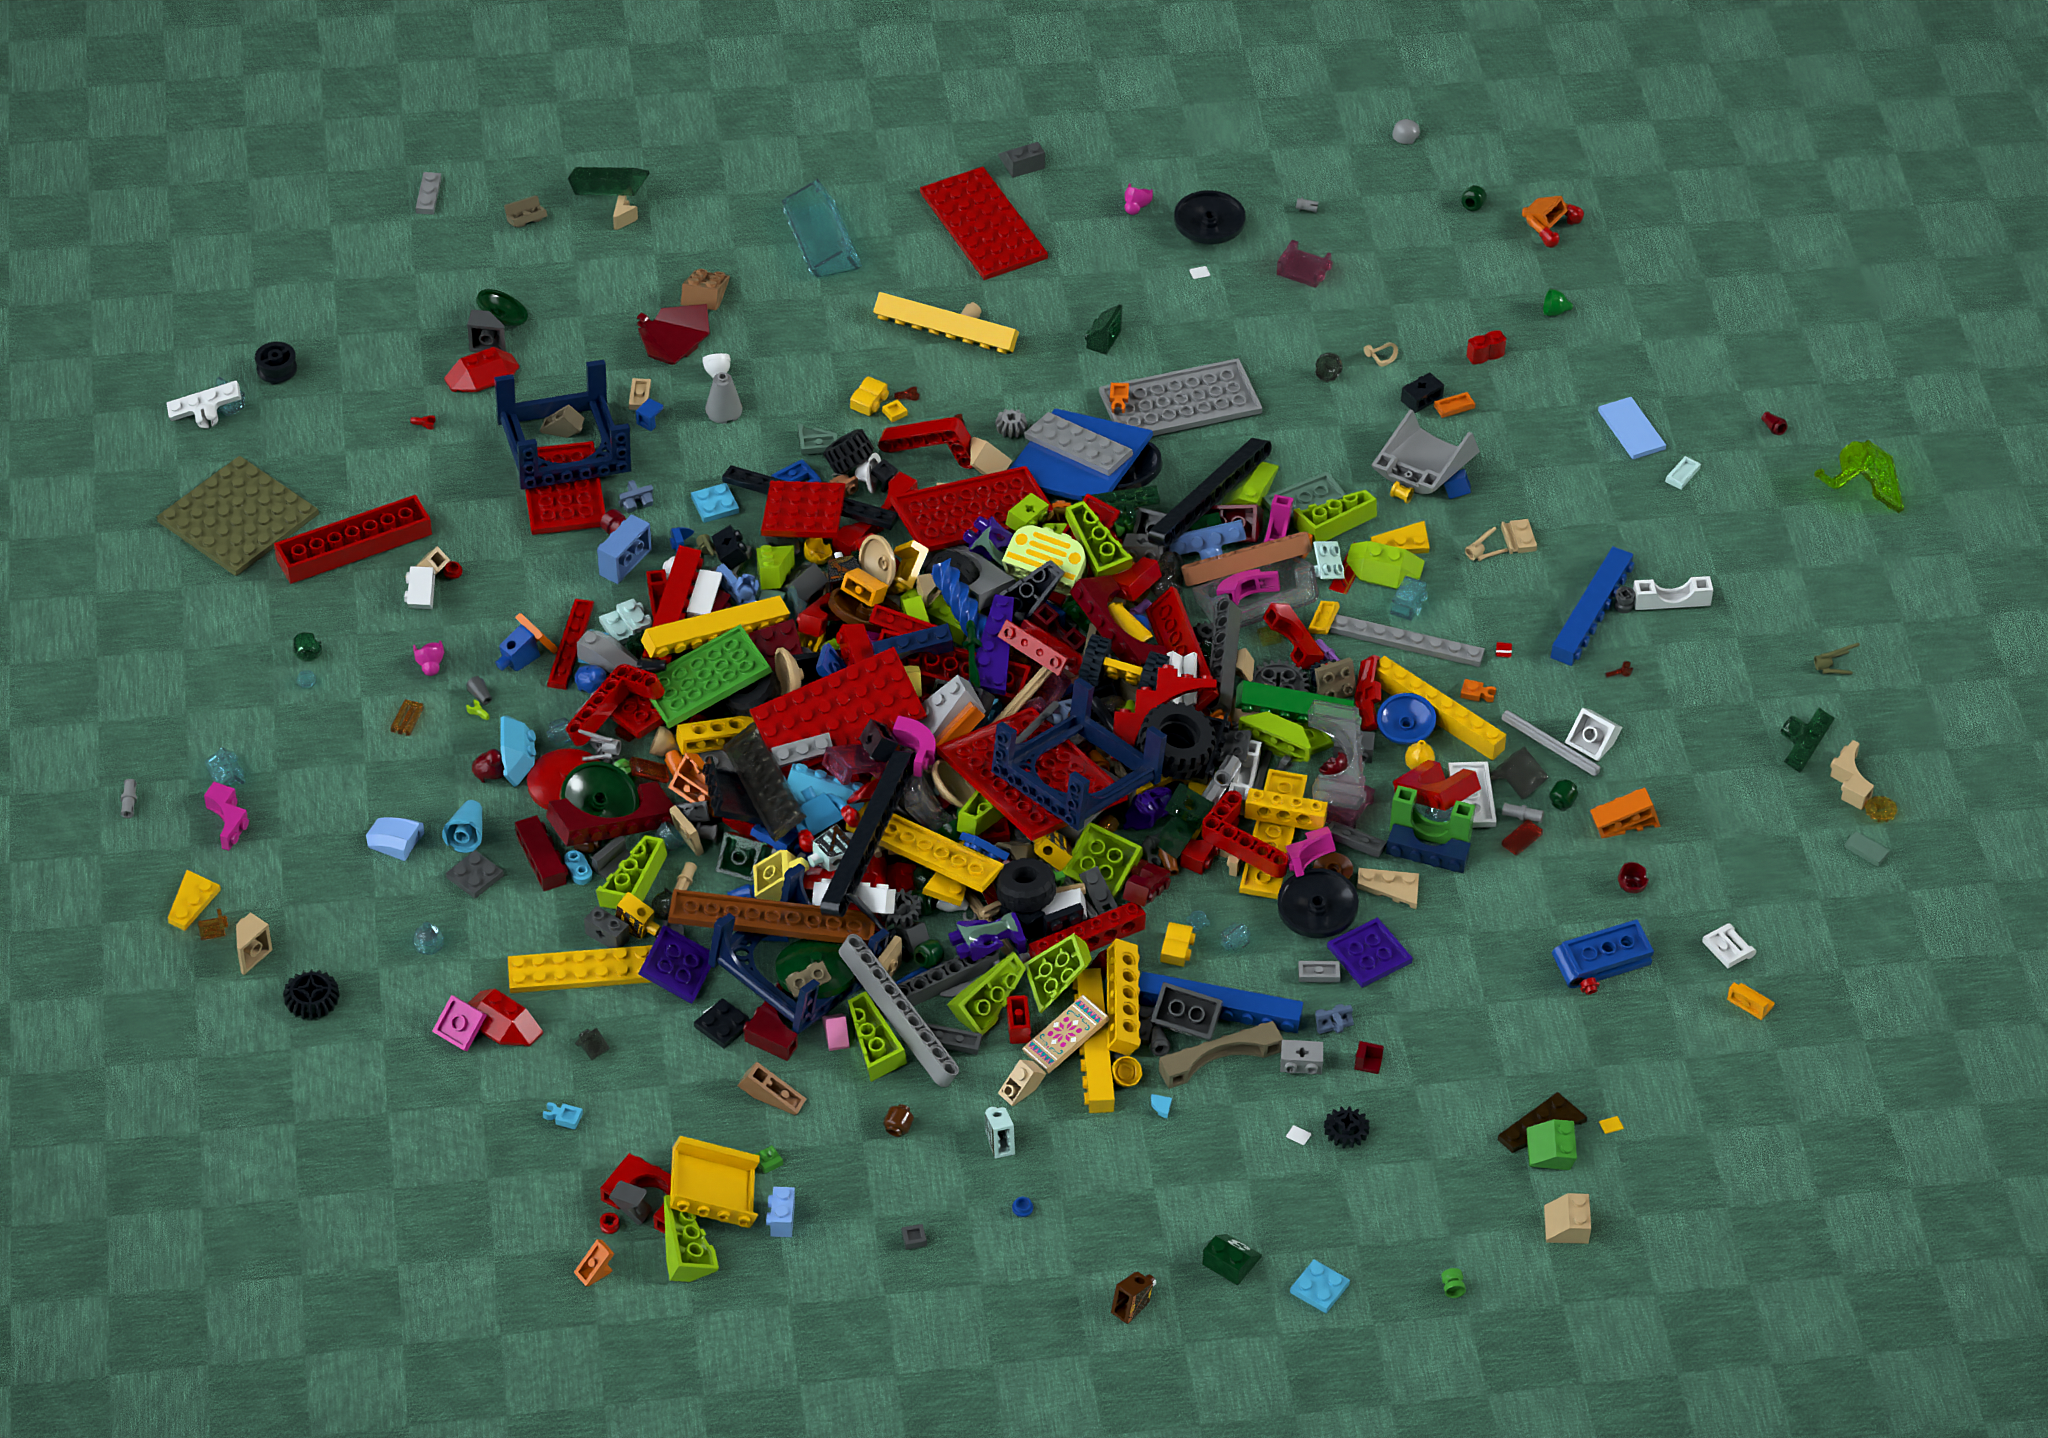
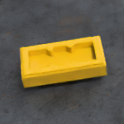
M1320 601L1308 627L1309 633L1328 634L1340 608L1338 602Z

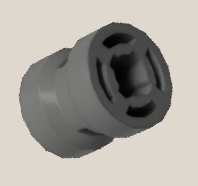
M1626 586L1617 589L1614 607L1618 612L1629 613L1632 611L1635 591Z

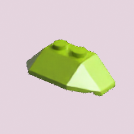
M1372 541L1352 543L1346 560L1359 581L1393 589H1399L1420 580L1425 563L1423 559L1406 549Z
M1268 711L1240 717L1238 730H1251V740L1262 742L1261 749L1270 750L1274 755L1281 758L1288 755L1292 758L1291 762H1309L1311 745L1303 726Z

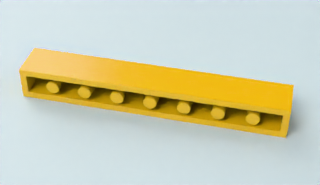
M882 292L878 294L873 311L880 320L888 321V319L895 320V324L905 326V323L912 325L911 328L922 331V328L928 329V333L939 335V333L946 334L945 337L956 340V337L963 339L962 342L973 345V342L979 343V347L990 350V347L997 348L996 351L1002 354H1007V352L1013 353L1019 331L1010 327Z
M779 595L647 628L641 642L651 659L656 657L662 658L668 654L681 653L691 648L696 649L740 624L748 634L787 621L790 612Z
M1383 656L1377 662L1374 681L1381 683V689L1392 696L1400 693H1413L1424 697L1435 710L1436 724L1492 761L1505 750L1507 734L1388 657Z
M1101 968L1084 969L1072 982L1073 990L1077 991V994H1074V1002L1084 995L1105 1013ZM1106 1023L1079 1047V1055H1083V1059L1080 1060L1081 1072H1085V1076H1082V1087L1087 1089V1092L1084 1093V1105H1088L1089 1113L1114 1112L1115 1098L1110 1051L1107 1050Z

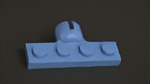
M1242 519L1185 532L1170 546L1172 556L1196 551L1200 554L1201 560L1223 554L1222 545L1246 540Z
M724 563L717 567L715 572L722 573L720 586L726 593L731 595V599L737 606L756 601L755 595L759 588V582L755 580V576L743 574L737 580L733 572Z

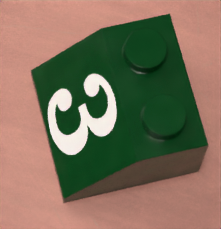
M1228 1234L1215 1235L1203 1249L1202 1265L1238 1286L1261 1259L1262 1254Z

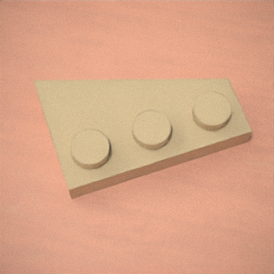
M1359 868L1357 889L1377 896L1384 895L1390 897L1396 903L1401 901L1409 904L1410 908L1416 909L1419 873Z

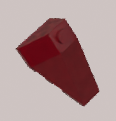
M1257 504L1214 505L1206 513L1219 512L1222 524L1242 519L1246 540L1237 542H1256L1263 529L1264 510Z

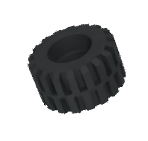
M857 429L834 441L825 449L823 455L837 474L848 471L860 464L872 454L875 448L863 429Z

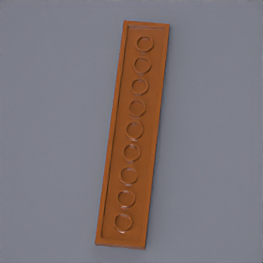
M673 889L668 923L714 928V923L718 918L731 913L735 917L733 931L844 943L848 935L856 934L863 939L867 946L869 938L874 935L875 923L859 910L847 909L844 917L824 916L821 914L820 906L679 889Z

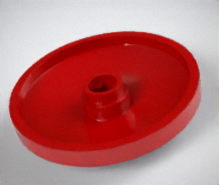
M565 748L548 752L538 758L528 772L527 786L529 794L537 805L548 810L549 801L560 799L561 786L567 775L574 768L587 762L601 761L599 759L583 761V757L593 755L579 749Z

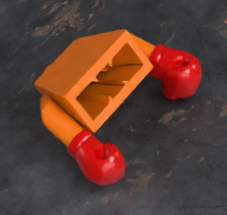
M1562 196L1538 198L1529 207L1522 209V216L1526 218L1529 226L1539 233L1543 243L1548 248H1554L1559 243V234L1552 232L1550 228L1563 215L1567 217V223L1571 225L1579 224L1584 217V211L1580 207L1570 203L1568 205L1564 202Z

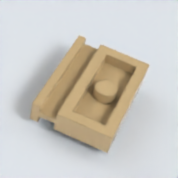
M1528 519L1510 521V523L1501 522V529L1510 554H1513V552L1537 551V544Z

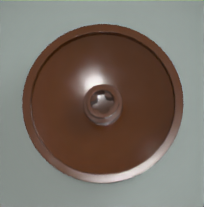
M841 587L831 592L828 605L837 617L848 624H864L866 631L881 632L882 627L868 623L874 606L866 605L841 590ZM886 596L884 601L878 604L903 613L902 609Z

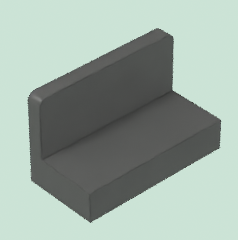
M623 836L616 837L591 857L592 870L605 880L611 873L614 874L622 860H626L630 856V851L626 849V839Z

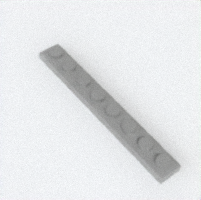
M1336 614L1330 627V633L1480 667L1485 648Z

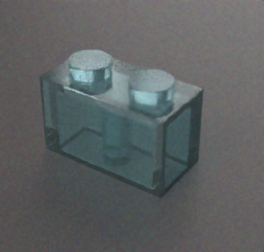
M1405 576L1391 601L1390 614L1412 621L1415 614H1419L1421 603L1425 602L1428 597V591H1426L1427 583Z

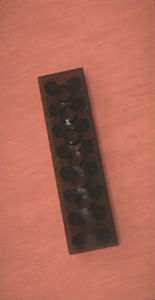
M754 722L723 746L770 837L775 842L807 817Z

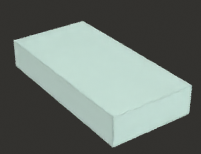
M1684 456L1667 475L1665 482L1682 490L1698 472L1701 464Z

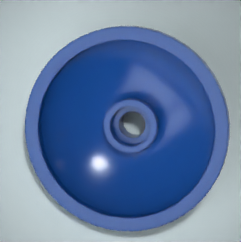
M1400 693L1389 697L1382 703L1377 714V724L1381 733L1388 740L1397 744L1411 745L1430 736L1435 728L1436 713L1431 703L1424 697L1413 693Z

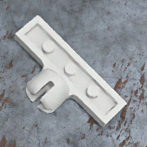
M233 381L167 402L169 419L174 421L195 415L196 423L199 427L209 428L208 420H211V425L214 427L218 422V407L241 400L239 384L237 381Z

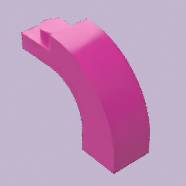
M1281 495L1274 496L1264 542L1287 536L1293 498Z
M1260 569L1234 574L1218 585L1216 590L1217 599L1219 601L1223 597H1228L1235 604L1239 605L1240 600L1250 594L1280 591L1278 571L1261 572Z
M898 716L893 727V736L899 745L910 747L916 751L913 776L921 777L923 771L928 769V765L935 763L936 742L934 735L924 724L911 718Z

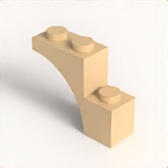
M1852 740L1848 746L1845 745L1840 756L1838 758L1835 757L1831 762L1830 767L1832 771L1830 777L1843 783L1841 787L1843 791L1841 800L1862 810L1872 798L1874 785L1868 782L1856 767L1855 758L1857 757L1860 743Z

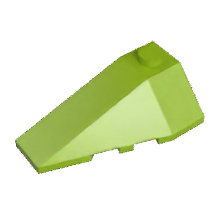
M1261 462L1225 495L1221 505L1257 504L1261 507L1263 497L1267 495L1279 466Z
M1012 952L963 989L947 1006L958 1021L971 1031L984 1035L998 1020V1014L1002 1007H1005L1007 997L1012 989H1015L1026 967L1016 953Z
M665 1195L666 1263L670 1281L691 1282L718 1271L716 1251L712 1245L708 1244L704 1229H700L695 1220L696 1215L670 1209V1195Z

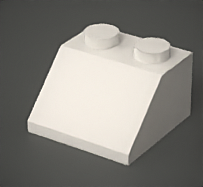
M1582 708L1564 743L1599 761L1614 745L1622 727L1590 709Z

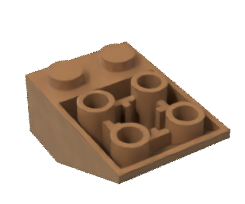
M705 269L695 270L682 284L681 305L707 304V309L717 310L722 302L730 275H725L724 272L719 271L710 273Z

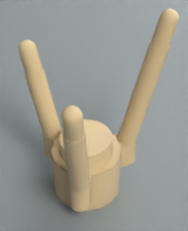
M1496 527L1489 529L1474 543L1465 548V553L1469 559H1477L1480 562L1485 558L1508 551L1505 548L1483 554L1485 547L1482 542L1496 530Z

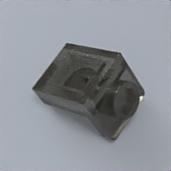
M597 1028L592 1031L586 1029L578 1035L579 1039L576 1045L583 1047L591 1061L610 1049Z

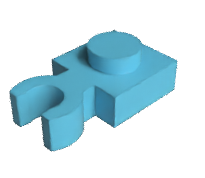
M552 1102L547 1103V1110H551V1112L543 1111L544 1119H555L556 1125L574 1130L583 1115L582 1108L562 1104L561 1108H559Z

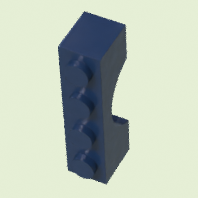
M948 623L872 642L874 655L895 647L900 660L918 652H929L936 656L954 651L953 639Z
M1393 824L1387 841L1386 854L1428 864L1433 867L1444 868L1453 872L1464 873L1470 855L1471 843L1451 838L1443 845L1430 846L1420 842L1415 837L1413 828Z

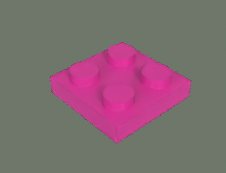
M451 995L432 1032L460 1049L468 1051L487 1015L458 997Z

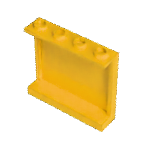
M679 1136L672 1149L670 1209L751 1228L758 1217V1213L753 1212L754 1177L760 1156Z

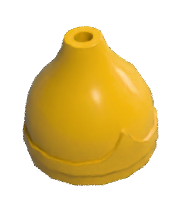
M1419 740L1409 746L1405 754V763L1411 770L1427 760L1435 761L1433 749L1424 740Z

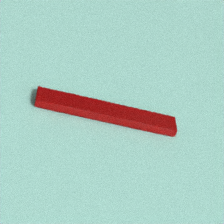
M575 598L547 682L548 687L567 690L577 660V642L586 632L594 608V601Z

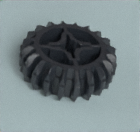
M311 969L308 973L303 970L301 975L295 973L294 978H289L288 984H285L283 993L284 1003L289 1012L294 1013L295 1017L301 1015L303 1020L309 1017L311 1021L313 1017L320 1019L322 1014L328 1016L329 1011H334V1006L338 1005L340 996L338 984L333 976L329 977L327 972L322 974L320 969L317 972Z

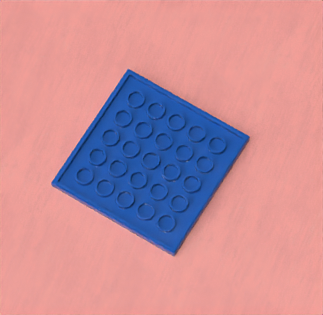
M1055 408L1052 414L1131 448L1133 455L1108 476L1030 441L1009 469L1027 466L1037 484L1045 493L1082 501L1088 493L1105 502L1150 441L1153 431Z

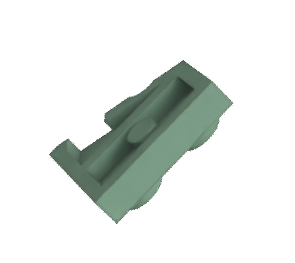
M798 424L801 455L824 453L825 449L837 440V433L823 431L815 427L813 430L804 428L803 424Z

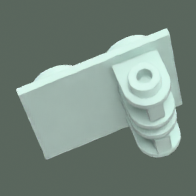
M1313 542L1318 565L1310 569V574L1321 579H1345L1338 542Z

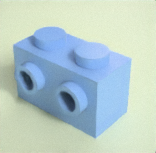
M773 1187V1195L768 1196V1208H771V1212H767L766 1225H770L772 1237H792L795 1188Z

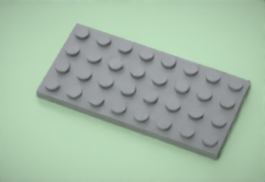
M1239 358L1121 382L1129 383L1128 403H1125V413H1122L1121 407H1116L1115 413H1112V402H1110L1111 385L1099 387L1100 396L1113 422L1152 430L1153 436L1262 413V406Z

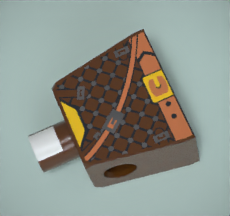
M1134 1272L1118 1283L1115 1289L1111 1313L1126 1324L1130 1323L1150 1302L1152 1288L1156 1285L1155 1278L1150 1274L1144 1276L1140 1272Z

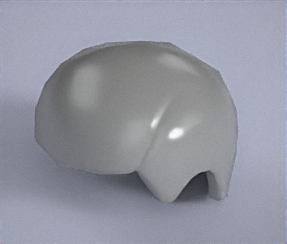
M1410 119L1398 121L1393 129V139L1402 144H1413L1420 134L1419 125Z

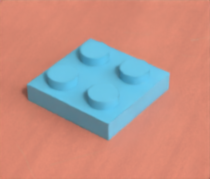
M727 483L691 492V499L704 523L739 513V506Z
M1313 1259L1292 1285L1290 1293L1327 1313L1349 1286L1350 1280Z

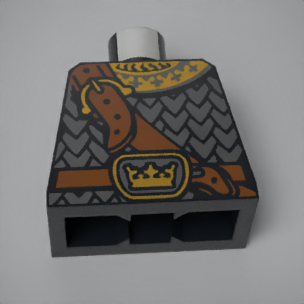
M836 552L832 556L833 559L827 561L830 593L834 589L841 587L846 572L856 568L862 569L854 556L844 557L842 552Z

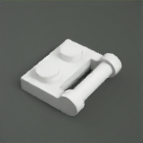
M1730 923L1705 935L1702 940L1708 949L1727 968L1746 958L1750 959L1756 954V950L1749 946L1734 931L1735 928ZM1727 936H1729L1739 946V948L1742 951H1740Z

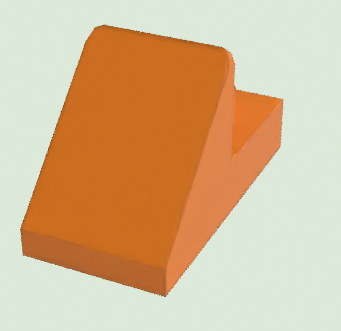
M597 1239L575 1269V1275L585 1286L589 1287L613 1271L608 1263L615 1253L603 1240Z

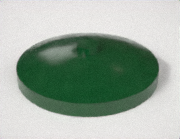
M593 761L577 766L567 775L560 789V799L567 798L580 810L599 817H623L639 808V795L632 779L617 766L606 762Z
M811 939L798 940L785 947L778 955L775 963L777 981L783 989L789 992L785 979L790 974L796 971L801 972L814 962L819 963L823 961L831 976V981L819 986L817 999L828 998L842 993L853 984L856 976L839 955V949L843 943Z

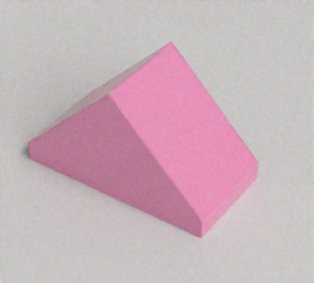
M842 1013L822 1016L829 1051L850 1048L846 1016Z

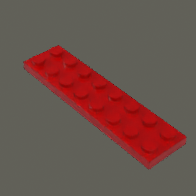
M1171 586L1145 610L1158 645H1164L1168 652L1174 651L1181 656L1192 652L1197 653V678H1201L1203 675L1211 676L1178 590ZM1217 689L1197 691V704L1193 705L1195 710L1198 712L1202 711L1218 697Z

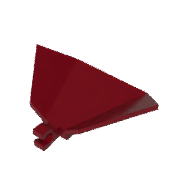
M707 304L661 308L653 321L642 312L637 316V319L640 320L637 322V325L641 327L638 328V332L648 357L670 365H675L683 357L687 358L698 348V344L710 334Z

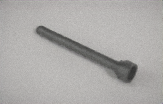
M1053 701L1016 738L1015 743H1023L1059 707V703Z

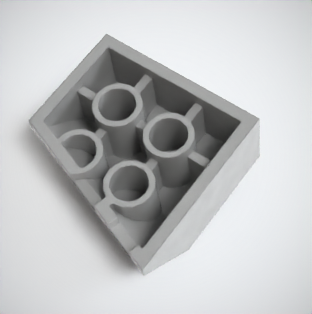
M957 675L921 703L927 718L919 722L924 724L932 732L934 738H936L970 701L983 713L986 710L971 683Z

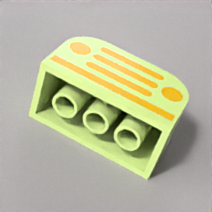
M1028 525L1018 529L1014 533L1002 559L1005 572L1018 579H1023L1031 574L1032 571L1052 560L1065 571V574L1053 591L1066 596L1071 595L1069 592L1077 580L1086 578L1088 574V563L1082 545L1072 539L1071 536L1065 533L1057 534L1048 527L1040 528Z

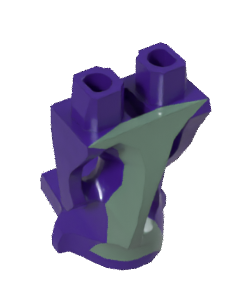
M979 516L974 522V527L978 529L977 533L967 529L963 534V540L969 544L970 552L981 554L989 561L994 562L996 560L1003 566L1002 559L1005 552L1001 548L1009 546L1013 533L1003 528L993 516L988 520Z
M1014 912L1005 914L992 922L987 920L958 921L956 923L957 930L948 934L952 946H956V952L960 960L970 956L973 961H976L1003 947L1004 944L1000 940L1006 938L1011 940L1019 954L1027 953L1025 944L1027 941Z

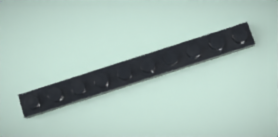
M732 465L722 476L724 483L768 495L770 481H785ZM844 497L841 514L843 517L891 530L899 519L897 512Z

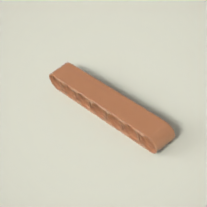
M1299 532L1183 565L1181 570L1185 585L1192 586L1307 554L1312 551L1308 532Z

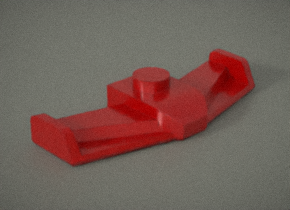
M1372 655L1360 663L1355 704L1362 731L1371 732L1378 728L1374 707L1375 703L1381 701V683L1374 681L1376 665L1380 660V657L1377 655Z

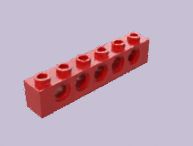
M1129 902L1030 943L1031 959L1073 933L1087 943L1089 952L1113 943L1116 938L1123 939L1144 930L1146 913L1140 905Z

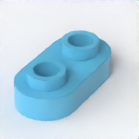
M577 850L567 852L564 856V864L572 880L579 885L588 884L592 880V869L584 855Z

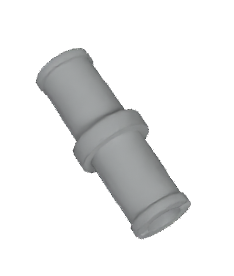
M126 779L124 781V791L121 795V816L123 818H132L134 816V804L137 802V796L135 795L137 782L134 779Z
M1504 803L1502 815L1516 817L1521 821L1526 819L1542 823L1544 811L1527 808L1526 805L1517 806Z

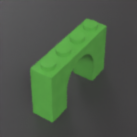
M1398 785L1392 802L1389 831H1391L1393 824L1413 828L1416 838L1439 844H1445L1451 838L1470 842L1476 805L1456 800L1450 820L1445 822L1432 821L1422 816L1416 808L1417 790Z

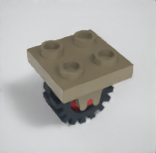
M1350 657L1338 661L1336 659L1332 661L1330 659H1326V661L1320 660V663L1315 662L1314 665H1311V683L1314 687H1317V694L1341 699L1355 695L1354 665Z

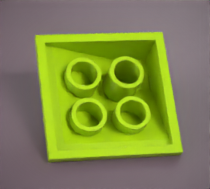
M1090 822L1083 830L1072 850V859L1062 871L1065 876L1083 883L1079 874L1098 866L1115 899L1143 856L1142 846Z

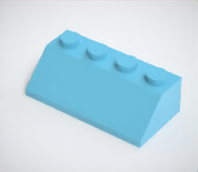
M792 763L782 798L802 805L806 803V800L801 791L812 786L817 796L824 792L825 794L832 793L843 799L847 804L848 798L864 784L846 781L841 776L827 775L823 770L815 771L801 763ZM864 803L847 805L859 811Z

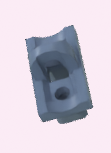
M630 480L627 485L628 492L619 494V506H623L627 513L637 510L635 502L641 501L645 508L653 505L652 485L637 488L635 481Z
M1339 1004L1335 1005L1332 1010H1316L1317 1032L1321 1034L1334 1030L1338 1034L1344 1032V1027L1354 1025L1351 1005L1344 1006Z

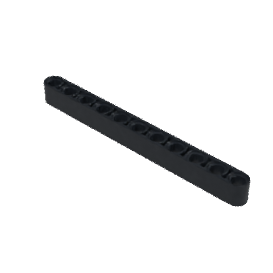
M1257 438L1248 440L1150 529L1148 542L1163 547L1171 546L1270 455L1272 449L1271 442Z
M895 750L892 753L820 904L822 915L844 917L851 903L846 893L855 895L913 773L915 752Z

